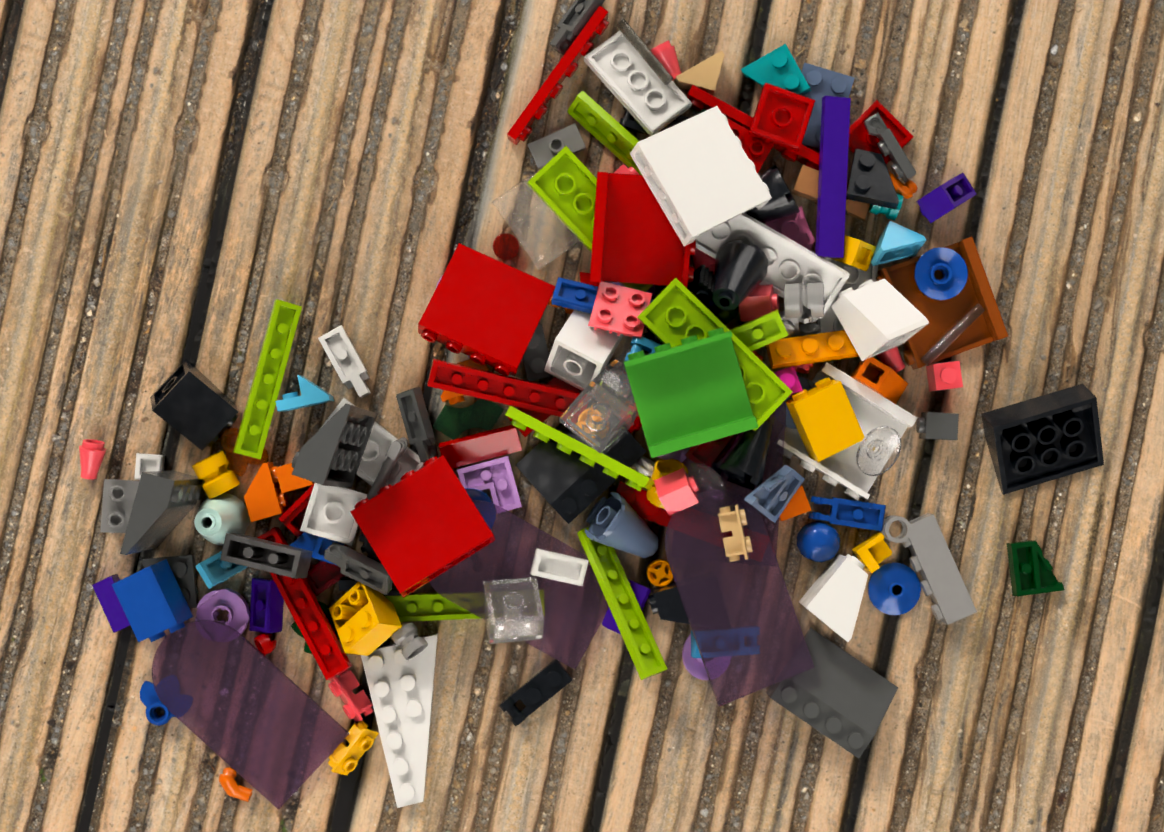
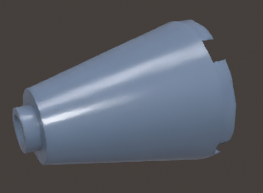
M612 492L610 493L612 495L610 498L602 497L588 515L586 522L590 526L589 531L585 529L587 537L592 541L642 558L652 556L658 549L657 535L622 495Z

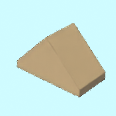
M720 51L677 75L675 84L678 88L690 90L692 85L713 95L725 54L723 51Z

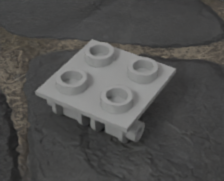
M104 479L100 532L126 533L140 481Z

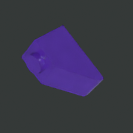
M961 173L916 202L920 206L922 215L931 224L977 195L964 173Z

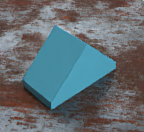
M889 221L879 236L871 264L872 266H877L916 256L925 243L926 238L917 232Z

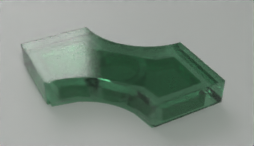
M481 398L465 408H454L445 404L432 427L451 439H457L463 432L472 428H482L489 431L494 428L504 408L492 401Z

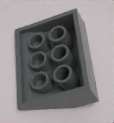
M345 404L301 447L300 452L295 454L292 461V468H294L292 475L324 486L352 488L378 413Z
M174 470L142 472L120 554L129 555L158 548L196 505L197 500H201L204 493L202 487L203 480Z
M810 627L766 693L772 700L857 758H860L873 739L898 687Z

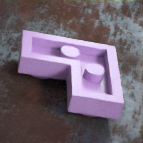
M509 456L457 469L460 482L464 488L490 489L496 514L522 507Z

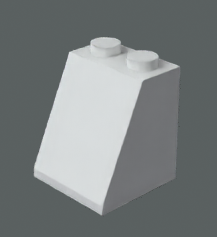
M885 278L876 282L871 279L858 287L859 289L853 290L851 287L838 294L839 299L831 306L862 361L902 345L929 324L927 318Z
M574 310L554 340L544 371L591 395L618 347L623 334L617 336L616 332L609 334L610 331L593 330L594 327L588 326L591 314Z
M837 554L800 599L799 603L836 634L849 642L853 635L868 574L862 570L865 565L856 557L849 554L846 556Z

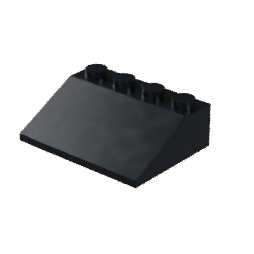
M1084 384L981 414L986 442L1003 495L1104 465L1097 398Z
M593 394L590 395L586 410L597 409L607 419L610 430L604 439L600 441L588 439L580 430L576 420L566 418L555 428L628 467H631L647 452ZM549 439L547 443L541 441L516 464V467L569 524L617 479L602 472L604 466L595 463L594 467L579 460L581 454L572 450L569 455L556 448L558 442Z

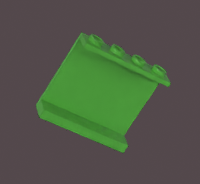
M723 327L708 331L709 337L698 340L697 335L681 339L682 345L671 348L670 343L654 347V353L644 355L642 350L627 355L629 360L623 361L651 458L759 428L756 417L753 416L731 337L733 336L731 331L724 332Z

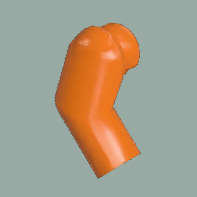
M888 170L896 193L904 196L905 199L913 197L912 194L917 192V185L911 180L903 184Z
M229 767L225 768L219 776V782L226 794L249 802L253 789L238 785L235 780L237 776L236 770Z

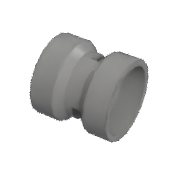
M413 622L401 627L391 637L396 645H400L403 648L402 654L406 660L415 657L428 646L423 637H418V629Z

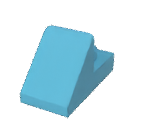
M297 375L301 396L298 395V392L282 395L283 400L275 402L278 412H286L332 402L334 398L304 376Z
M222 551L200 562L195 568L208 589L230 579L246 569L247 566L220 560Z

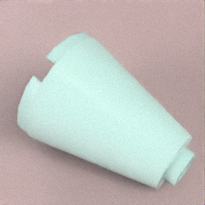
M223 493L212 499L206 498L197 511L194 524L196 530L208 542L222 546L224 545L226 533L245 534L249 526L250 517L247 507L241 499L234 495Z

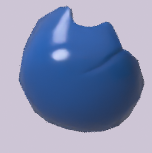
M814 521L804 525L797 534V547L805 558L823 563L833 559L839 551L840 537L832 526Z

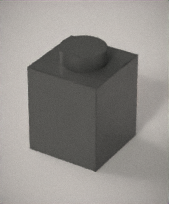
M921 412V417H918L916 422V431L920 433V439L958 440L959 414Z

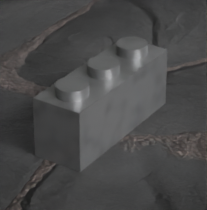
M226 533L220 560L291 578H307L313 551L243 534Z

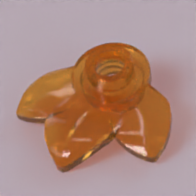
M230 428L222 434L220 440L222 448L226 451V457L230 463L228 468L230 470H233L236 475L242 477L247 470L248 463L251 465H262L269 461V455L265 447L261 460L233 453L235 446L231 444V438L238 436L239 428Z

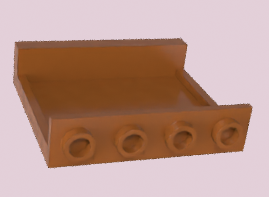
M973 237L945 247L960 254L968 269L965 287L953 298L934 300L925 296L919 290L915 282L914 270L921 256L882 268L877 272L876 281L885 278L929 321L928 325L903 343L905 351H903L905 362L908 366L911 365L913 370L1008 337ZM940 270L935 271V278L941 280L943 277Z

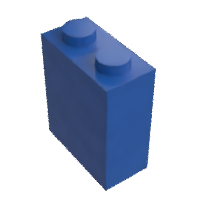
M167 559L111 584L138 643L147 638L151 642L166 636L164 631L169 629L170 633H173L185 627L184 621L193 617Z

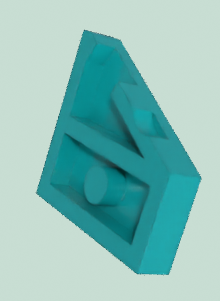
M786 43L741 69L745 77H749L757 82L762 88L765 83H769L802 96L811 91Z

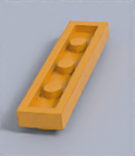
M845 330L783 338L766 345L771 369L859 357Z

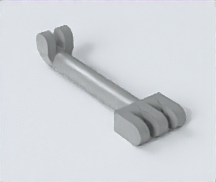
M405 437L391 443L385 455L387 458L367 495L368 500L378 495L377 492L385 486L398 458L403 456L408 446V440Z

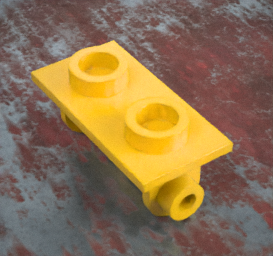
M362 720L354 723L344 737L350 744L347 746L344 742H340L329 756L328 764L333 768L331 771L343 775H348L352 772L365 751L372 747L374 739L379 733L367 729L368 725Z

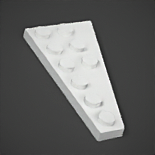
M438 633L424 636L423 638L428 643V646L418 655L408 660L402 654L403 648L396 644L379 647L369 656L361 655L397 808L423 802L425 798Z

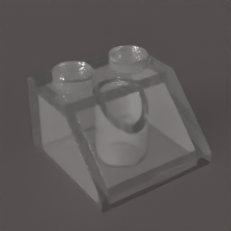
M536 577L483 581L485 622L489 644L543 638L545 619Z

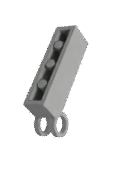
M926 513L911 521L896 515L885 517L883 529L880 533L884 535L886 540L902 543L905 548H909L912 557L909 558L915 572H920L923 579L920 585L926 596L930 595L934 605L931 606V610L936 620H941V622L949 625L976 613V608L934 514ZM898 520L902 525V531L899 536L892 537L889 533V527L892 522Z

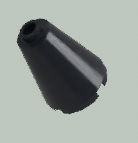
M776 164L760 176L762 182L768 186L772 198L763 208L758 210L755 207L744 213L764 223L800 212Z
M743 240L730 241L723 245L717 253L713 301L720 309L727 311L736 309L765 279L768 270V259L765 253L753 243L747 245L742 243Z
M770 418L756 431L748 430L735 434L713 461L710 467L711 470L718 476L722 472L725 473L728 477L727 481L750 490L760 486L763 482L773 425L769 423Z

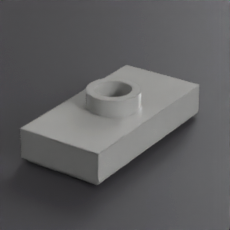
M576 123L527 144L538 170L543 168L565 146L573 154L586 149Z

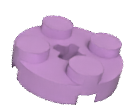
M229 588L217 589L207 593L197 605L196 626L205 638L212 641L229 642L239 637L245 631L250 621V611L246 600L238 592ZM219 608L223 611H228L227 622L225 620H217L216 617L219 615L217 610Z

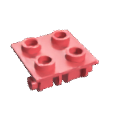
M601 281L588 326L594 327L593 330L610 331L609 334L616 332L617 336L623 334L641 339L644 324L637 317L650 304L652 293Z

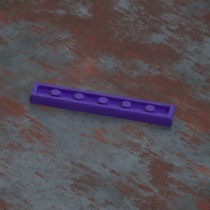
M822 97L815 253L823 258H844L851 98Z

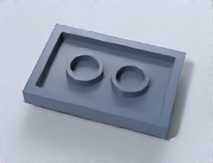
M804 63L801 72L811 91L803 96L815 100L802 144L810 149L820 151L822 97L849 98L855 78Z

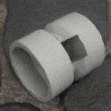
M823 282L808 283L806 287H802L800 283L785 284V317L801 318L803 314H807L809 318L824 317Z

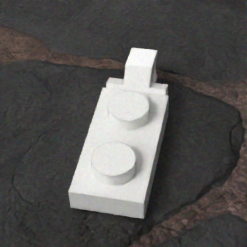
M340 325L320 336L318 339L342 383L348 389L354 387L361 398L370 394L371 392L365 383V380L369 379L368 371L343 326Z

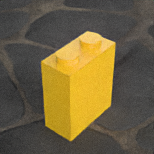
M830 378L819 380L815 383L816 387L808 391L803 389V391L793 394L792 399L785 402L809 457L817 462L865 439L841 381Z

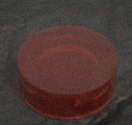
M508 233L497 236L493 242L495 255L505 261L515 258L519 252V243L516 237Z

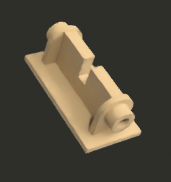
M739 504L735 505L734 511H731L730 506L719 508L720 513L718 517L721 532L732 531L733 535L723 538L725 556L729 557V562L740 560L739 555L744 554L745 560L749 558L748 553L753 552L750 536L745 537L743 526L747 525L745 509L740 510Z

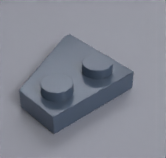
M784 465L747 495L744 500L775 523L805 479L793 468Z

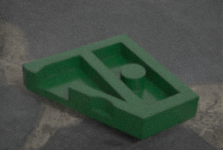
M1035 540L1007 543L1012 596L1018 597L1064 590V585L1056 579L1051 571L1053 567L1043 557L1042 550Z

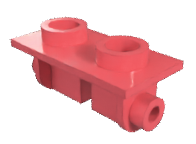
M347 669L338 674L339 677L335 676L330 679L328 686L334 696H340L345 705L342 708L350 720L354 718L357 722L363 720L360 715L361 713L366 717L374 711L372 709L373 704L364 690L357 694L353 693L352 690L360 686L352 670Z

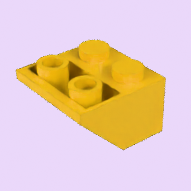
M357 582L329 608L346 654L369 656L402 627L394 604L382 593L360 582Z

